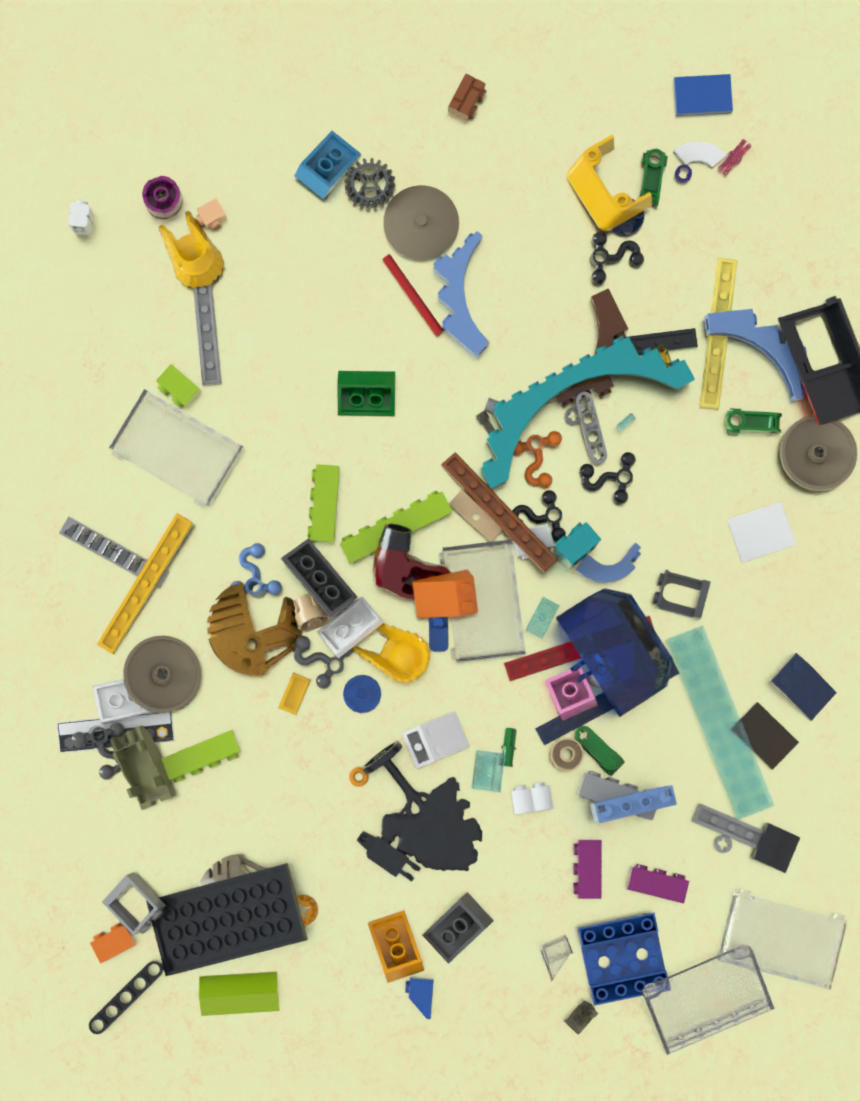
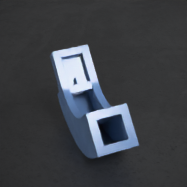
M634 543L624 558L614 565L600 564L587 554L575 572L594 583L608 584L617 582L628 576L636 568L630 561L635 562L640 556L639 549L641 546Z

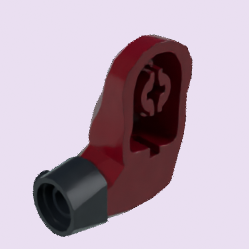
M392 523L385 524L373 563V579L378 587L396 596L414 600L412 581L451 573L450 570L441 565L426 562L408 554L412 538V530L410 528Z

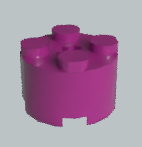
M155 177L152 180H148L143 187L142 197L144 204L154 216L169 218L181 207L182 196L180 189L170 177ZM163 194H165L166 198L160 200L159 196H163Z

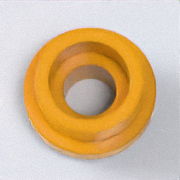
M361 767L354 768L349 774L350 782L357 787L365 785L369 778ZM361 773L363 776L362 780L357 781L355 775Z

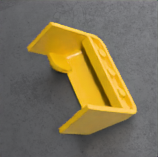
M613 135L586 149L567 173L569 183L598 228L602 231H610L652 206V195L650 192L635 201L626 193H618L612 197L593 167L600 164L602 156L614 150Z

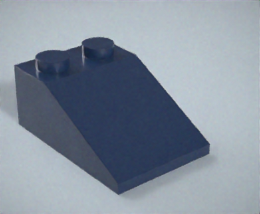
M794 653L768 682L810 721L815 718L837 693L798 653Z

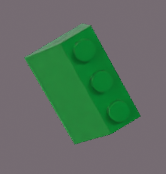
M338 371V415L395 416V371Z

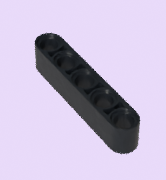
M153 960L136 974L90 1020L89 1030L93 1034H101L106 1031L163 974L162 962ZM152 964L159 966L160 971L157 975L150 972ZM137 978L145 980L144 988L141 989L136 986ZM123 992L131 994L130 1002L122 1000ZM109 1006L117 1008L116 1016L109 1015ZM95 1020L103 1022L102 1030L95 1029Z

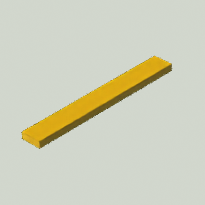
M176 513L97 645L112 654L116 652L194 524L193 522Z

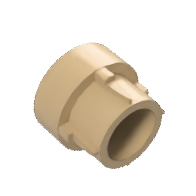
M310 593L302 595L293 601L296 614L295 619L299 630H313L323 626L330 620V617Z
M562 738L552 746L550 757L555 767L563 771H571L582 763L584 751L577 740ZM564 749L572 751L573 755L570 760L563 759L562 751Z

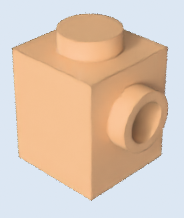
M217 198L197 208L198 215L196 218L201 226L205 225L206 229L217 228L223 220L227 219Z

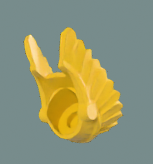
M187 211L185 215L190 234L176 240L172 232L163 224L158 229L162 234L161 238L165 247H167V253L173 263L175 276L186 287L191 286L195 289L196 287L212 284L217 279V276L221 275L224 263L221 252L216 249V246L207 237L206 232L202 230L197 219L193 218L191 211Z
M383 623L375 629L381 636L387 638V642H385L380 654L363 648L353 647V651L359 653L360 657L370 661L372 665L383 670L386 675H390L392 680L396 679L404 683L414 682L426 671L431 653L428 649V643L424 641V638L419 637L417 633L411 634L409 630L403 631L393 625L389 626L387 623Z

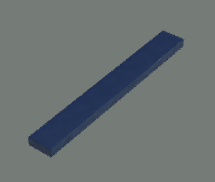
M669 657L653 665V684H634L633 677L595 696L598 706L563 721L559 715L535 728L543 745H546L680 673L673 659Z

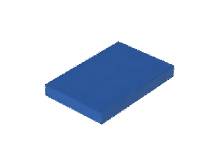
M731 74L674 77L676 116L733 112Z

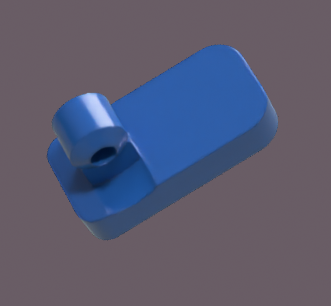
M448 617L429 618V648L433 652H445L449 646Z

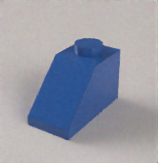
M410 977V981H406L405 993H409V999L425 1018L431 1019L433 979Z

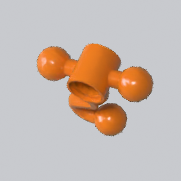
M552 431L547 437L531 435L527 442L518 441L513 454L521 455L526 449L535 453L536 460L525 471V479L530 485L547 488L552 484L553 478L550 474L542 473L538 478H534L532 473L543 463L542 450L545 448V445L557 446L561 443L562 436L559 432ZM534 438H539L541 441V445L537 449L532 447L531 444Z

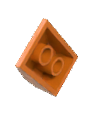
M468 569L412 581L417 618L460 617L478 613L474 577Z

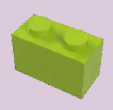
M172 364L156 380L159 385L157 388L165 395L169 393L173 397L172 401L179 407L183 405L187 408L201 392L198 386Z

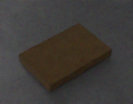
M758 702L730 729L771 770L799 743Z

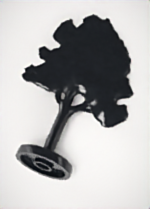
M398 740L391 743L362 767L363 772L368 775L384 765L401 787L407 799V803L400 813L386 814L383 817L381 828L383 838L393 842L395 837L398 836L400 839L397 850L403 854H408L410 857L415 856L416 861L425 868L442 871H468L469 865L477 862L478 851L474 848L473 841H483L482 830L475 818L464 821V810L470 808V802L465 799L457 801V791H460L456 778H448L445 783L432 790L430 794L417 792L391 760L402 749V745ZM413 801L418 805L419 813H412L411 806Z

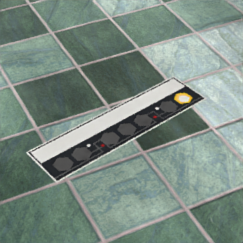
M151 712L104 724L100 723L99 718L57 723L59 753L97 749V745L93 741H87L82 747L75 746L72 743L73 734L76 732L87 734L89 729L95 725L108 729L113 723H121L124 726V733L143 725L151 734L155 743L175 741L172 712ZM96 730L93 734L95 740H99L103 736L102 730ZM108 736L104 743L105 748H112L109 739L114 738L113 736Z

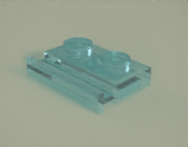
M477 750L472 789L501 792L505 762L504 753Z

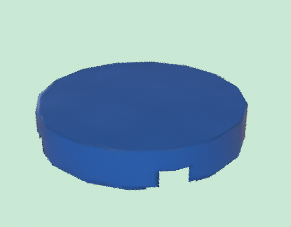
M357 675L349 679L343 691L346 705L358 713H368L374 710L380 703L382 696L378 682L367 675Z

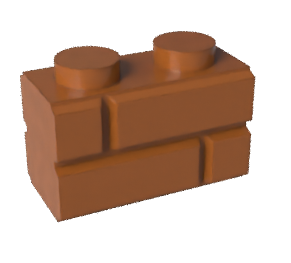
M465 73L448 106V111L465 120H469L470 116L474 117L478 110L476 104L479 99L482 101L487 93V90H485L486 84Z

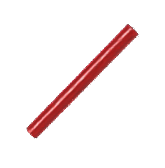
M390 254L385 256L382 260L436 336L442 334L444 330Z

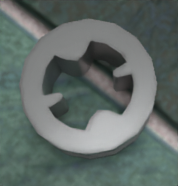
M576 407L569 408L565 413L564 419L569 425H577L580 423L579 416L578 418L576 417V421L568 418V415L571 414L570 412L578 415Z
M721 835L715 839L714 847L717 851L726 853L731 850L732 841L728 836ZM722 838L726 839L725 842L728 843V847H724V850L718 845L719 840L722 841Z

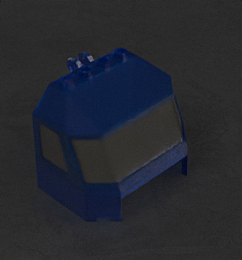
M604 588L588 596L555 618L557 624L561 625L583 659L571 667L570 670L572 672L577 671L586 664L590 671L578 676V682L593 675L615 709L617 717L626 714L668 686L673 658L631 594Z

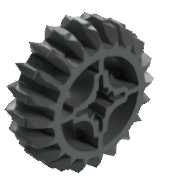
M364 158L362 165L357 161V168L354 166L350 167L353 173L347 172L346 176L350 179H345L344 182L348 185L345 187V191L350 192L348 198L354 197L352 200L353 204L360 201V208L366 204V209H370V204H373L374 209H377L378 202L381 206H384L383 199L388 202L390 201L388 195L394 194V191L391 189L395 188L396 185L392 183L395 180V176H390L392 170H386L388 167L386 163L380 166L381 160L374 164V158L370 159V163H367V160ZM367 170L377 171L371 175H366L364 173V171ZM381 175L386 181L384 190H381L377 184ZM357 177L363 183L359 192L354 187ZM367 181H373V186L367 187ZM370 192L377 195L375 197H365Z

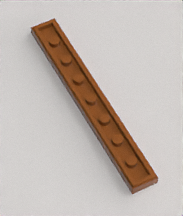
M456 452L441 464L447 473L544 574L559 562V559Z

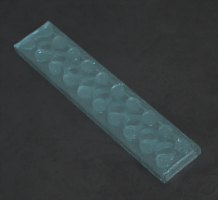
M704 626L667 639L738 820L775 806Z

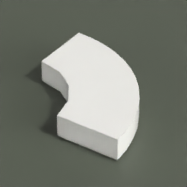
M706 142L686 143L673 151L684 165L692 162H701L711 168L727 156L720 148Z

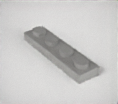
M700 803L692 820L697 824L753 848L757 847L763 830Z

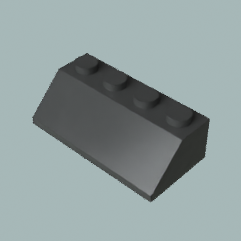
M309 538L281 558L330 618L337 616L357 598L356 594Z

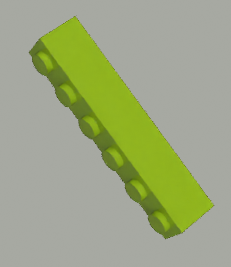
M436 490L428 494V499L422 502L420 499L410 504L411 507L406 510L403 508L393 512L394 516L388 519L385 516L377 520L376 525L372 527L367 525L359 529L360 533L355 536L349 534L343 537V542L340 543V546L350 565L376 553L385 524L392 523L410 528L413 534L453 514L443 491L438 493Z

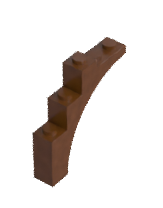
M609 288L591 296L590 299L596 314L598 327L596 350L604 345L607 348L614 345L613 339L621 336L625 337V333L628 331V327ZM609 375L587 379L574 384L570 389L558 395L555 401L558 407L561 405L566 407L574 403L573 399H575L578 392L586 391L591 394L590 391L592 390L596 397L601 395L603 398L612 393L611 390L614 388V384Z

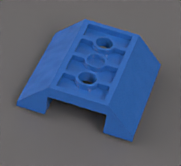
M655 912L578 928L584 965L594 1006L671 990L660 947ZM641 948L647 951V957L643 960L638 959L636 955L637 951ZM603 956L609 958V965L605 968L600 967L598 963L599 959Z

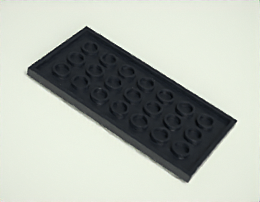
M288 863L158 897L166 906L161 910L163 912L162 915L155 921H151L166 976L308 940ZM146 901L150 913L153 907L150 905L148 901Z

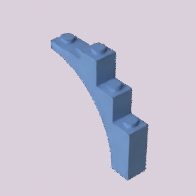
M478 231L474 235L470 233L464 240L466 244L462 248L458 247L451 256L453 258L446 254L443 258L441 256L438 257L433 264L435 266L433 272L448 284V286L444 285L439 290L438 301L453 313V315H447L442 323L444 325L442 329L476 359L489 346V341L478 330L470 316L464 294V277L470 258L483 238V235Z
M753 309L708 313L704 316L707 336L722 335L733 337L756 347L775 364L788 388L791 402L803 399L805 393L804 386L801 384L799 373L787 343L780 344L782 333L781 330H778V325L755 327L757 325V316L753 314Z

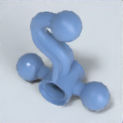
M255 543L251 547L243 549L239 555L241 566L253 573L252 578L243 584L244 590L255 598H262L267 591L271 595H277L282 589L281 583L277 580H272L268 584L261 582L259 568L246 560L250 554L255 558H260L264 555L265 547L261 543ZM234 581L231 585L240 584L242 582ZM259 584L258 590L253 592L254 585Z

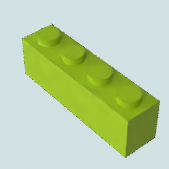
M316 464V469H312V480L315 481V488H311L310 499H313L314 502L313 507L309 508V518L312 519V526H308L307 537L311 538V542L334 544L339 466Z
M230 730L161 758L169 781L173 780L176 783L185 779L184 775L191 773L193 776L203 772V767L209 765L210 768L221 764L220 760L227 758L230 761L239 757L238 753L241 752L233 730Z

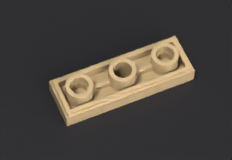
M462 490L449 503L458 514L490 543L502 532V529ZM473 514H479L480 518L475 520L472 516Z

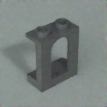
M665 570L664 574L660 573L658 584L661 586L659 592H655L653 603H656L655 608L700 620L711 581L698 580ZM673 583L699 590L695 607L691 608L667 601L663 597L664 587L667 584Z

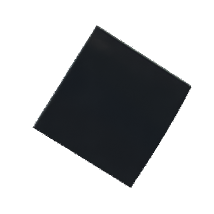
M766 823L752 859L786 873L800 837L770 823Z

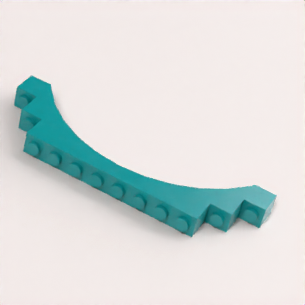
M621 336L613 341L614 345L608 348L606 345L596 350L597 354L591 357L589 354L579 359L580 363L575 366L570 363L562 368L563 372L556 375L554 372L545 377V382L539 384L537 381L528 386L530 390L524 393L520 390L511 395L513 399L507 402L503 399L494 404L496 408L492 411L502 431L496 429L488 434L489 438L486 440L497 460L493 461L491 458L483 462L484 467L480 468L490 488L492 489L509 480L513 453L521 433L533 415L549 399L567 387L587 379L606 375H633L653 379L677 390L695 380L685 359L682 361L676 359L668 363L670 367L667 368L657 348L652 350L649 347L640 352L642 356L639 357L630 338L624 339Z

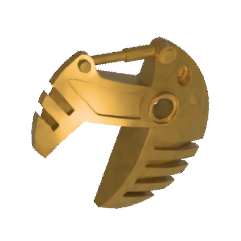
M243 583L231 585L215 599H219V601L211 606L209 612H212V615L207 618V623H210V627L207 628V634H211V638L208 640L215 655L227 667L241 674L260 676L269 667L277 663L279 659L290 652H294L296 639L302 636V631L297 627L295 606L291 598L284 597L277 625L258 632L254 631ZM248 640L254 642L255 649H250L248 647ZM283 646L287 647L283 652L265 662L264 652Z

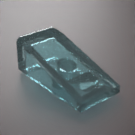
M542 597L525 631L543 639L560 605Z

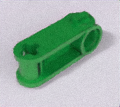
M657 148L646 150V153L643 152L642 164H644L640 191V197L650 192L652 204L655 206L659 204L663 169L667 166L668 158L664 152ZM657 156L660 162L654 164L650 161V157Z
M730 408L727 411L724 423L726 431L732 434H740V432L781 433L780 417H782V413L741 411V409ZM731 417H737L740 421L739 425H733Z
M581 726L575 732V740L581 744L582 748L608 775L612 776L625 763L623 758L588 726ZM580 732H587V739H580Z

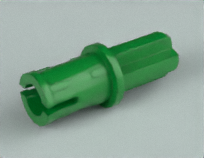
M514 728L505 729L504 744L501 746L503 752L500 765L513 767L517 730Z

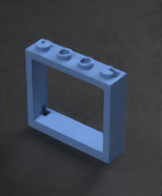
M668 785L592 803L590 807L594 823H603L677 805L673 786Z

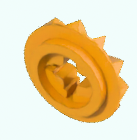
M298 895L296 896L298 904L300 902L303 907H311L306 911V918L301 914L304 926L316 919L318 906L312 897Z

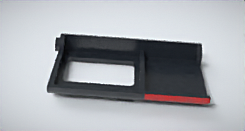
M836 296L826 299L825 304L778 318L819 426L860 413V346L841 298ZM822 315L837 350L840 363L814 371L801 342L795 322Z

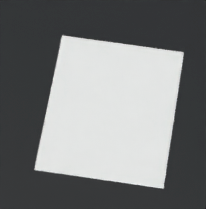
M781 502L727 519L742 563L796 545Z

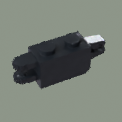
M363 831L357 839L367 850V858L395 877L400 873L410 881H413L414 877L402 870L406 863L415 871H420L421 867L409 860V857L406 856L407 854H403L391 846L392 842L385 840L383 836L381 838L375 837Z

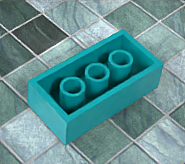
M579 522L571 529L569 537L564 535L557 541L554 547L555 551L553 554L559 559V562L567 572L594 550L602 540L587 522L583 525Z

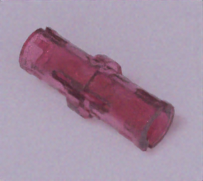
M742 139L736 148L728 153V157L718 167L722 171L727 166L723 174L728 175L732 168L742 161L743 155L752 147L748 143L743 148L747 140Z

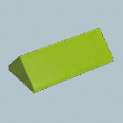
M277 972L200 976L199 1002L201 1016L279 1011Z

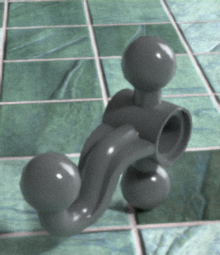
M300 636L295 642L294 658L301 665H309L316 660L324 662L326 672L317 676L316 684L319 688L325 689L331 684V676L343 670V659L352 654L353 647L340 658H337V656L329 657L322 652H316L303 658L301 652L307 650L311 642L308 637ZM332 660L339 662V668L336 671L330 668Z
M113 723L110 728L104 729L102 726L95 725L89 729L87 734L83 732L74 733L72 743L77 747H82L87 741H93L96 743L97 750L102 757L114 759L112 754L114 751L106 750L104 743L108 736L121 737L125 731L124 726L121 723ZM96 730H102L103 736L99 740H95L93 737ZM116 762V765L113 767L103 765L99 770L100 777L104 780L111 779L114 774L121 771L119 763Z

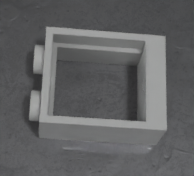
M134 872L127 874L102 901L133 936L138 933H145L150 928L149 923L152 920L158 919L163 913L161 910L166 906ZM131 886L153 907L152 911L140 924L118 902Z

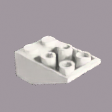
M455 711L402 733L416 769L470 747Z

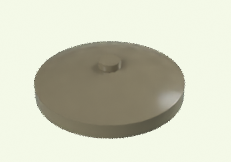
M426 185L411 186L400 191L389 202L384 214V232L390 246L401 256L414 261H429L440 257L451 248L458 235L459 216L452 200L441 190Z
M811 415L796 421L785 433L780 446V458L786 474L796 484L812 491H826L841 485L851 475L857 461V446L852 433L843 423L836 420L819 426L815 415Z
M153 636L141 641L131 650L123 668V682L130 698L141 708L154 713H169L185 706L196 694L201 679L200 664L193 650L183 641L171 636Z

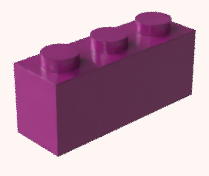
M577 840V844H574V855H577V863H574V875H577V883L573 885V893L577 894L578 899H602V840Z
M637 864L636 867L631 866L626 886L627 890L684 904L689 881L685 880L686 876L674 873V877L666 875L667 871L655 869V872L648 871V866Z

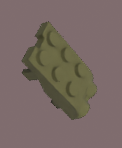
M143 725L124 733L121 737L109 739L114 750L112 754L115 762L119 763L123 776L131 786V788L126 789L129 798L137 797L141 810L155 805V800L160 799L162 802L175 796L155 742Z

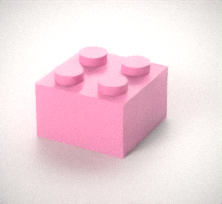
M581 665L545 680L562 721L598 706Z

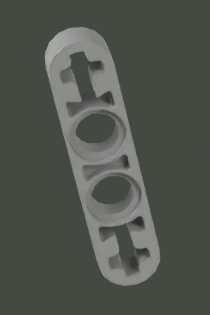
M580 391L575 396V405L588 455L591 461L601 464L607 458V451L593 397L586 391ZM582 395H584L589 399L586 401V406L588 408L591 406V409H586L581 412V409L585 408L584 404L579 402V400L582 399ZM587 413L593 414L594 417L593 421L589 424L583 420L584 415ZM592 431L598 433V439L595 442H591L588 439V435ZM601 443V446H597L599 452L603 453V455H601L600 459L598 460L596 457H593V455L596 454L595 448H590V446L598 445Z

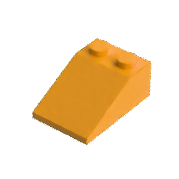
M405 911L368 923L387 983L424 971L422 959Z

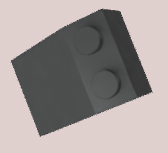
M467 892L422 936L449 964L494 920Z

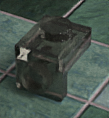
M584 1000L575 1007L564 1022L576 1034H580L598 1013L592 1004Z

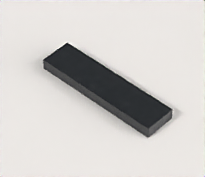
M695 328L628 336L638 355H641L640 352L649 347L652 350L657 348L659 353L698 347Z

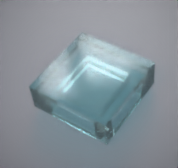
M630 413L617 424L616 429L621 433L635 421L636 417Z

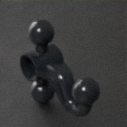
M603 232L594 233L592 240L596 245V249L590 256V263L595 267L592 273V280L595 283L601 284L605 282L607 276L603 266L606 262L619 261L624 256L627 248L633 250L629 258L633 266L638 267L644 263V256L636 242L631 240L624 241L619 246L616 254H609L603 248V245L607 242L606 234ZM595 254H601L604 261H597Z
M631 452L624 453L621 456L623 468L617 473H603L594 484L589 481V478L594 475V467L591 464H583L579 469L583 486L587 490L596 491L604 485L606 480H616L619 489L614 492V501L618 504L626 503L628 500L626 488L633 482V474L630 468L635 464V455ZM628 474L630 476L629 481L626 483L619 480L620 475Z
M546 490L542 494V501L548 506L544 515L537 516L526 505H518L512 510L518 517L519 513L524 512L532 522H548L553 526L551 536L556 542L566 535L565 530L560 526L563 518L562 511L555 506L557 495L552 490ZM552 511L559 513V518L555 521L550 520L548 517Z

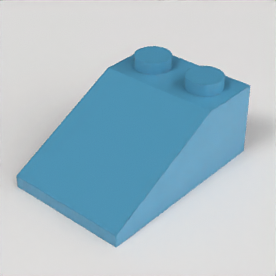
M331 131L301 162L294 176L324 199L356 162L361 153L334 131Z

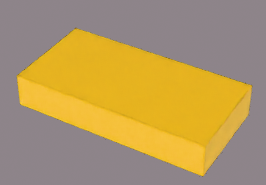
M293 672L278 708L297 715L311 679Z

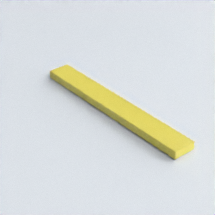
M718 258L711 313L731 311L738 260ZM708 336L700 399L701 408L719 410L728 341L727 336Z

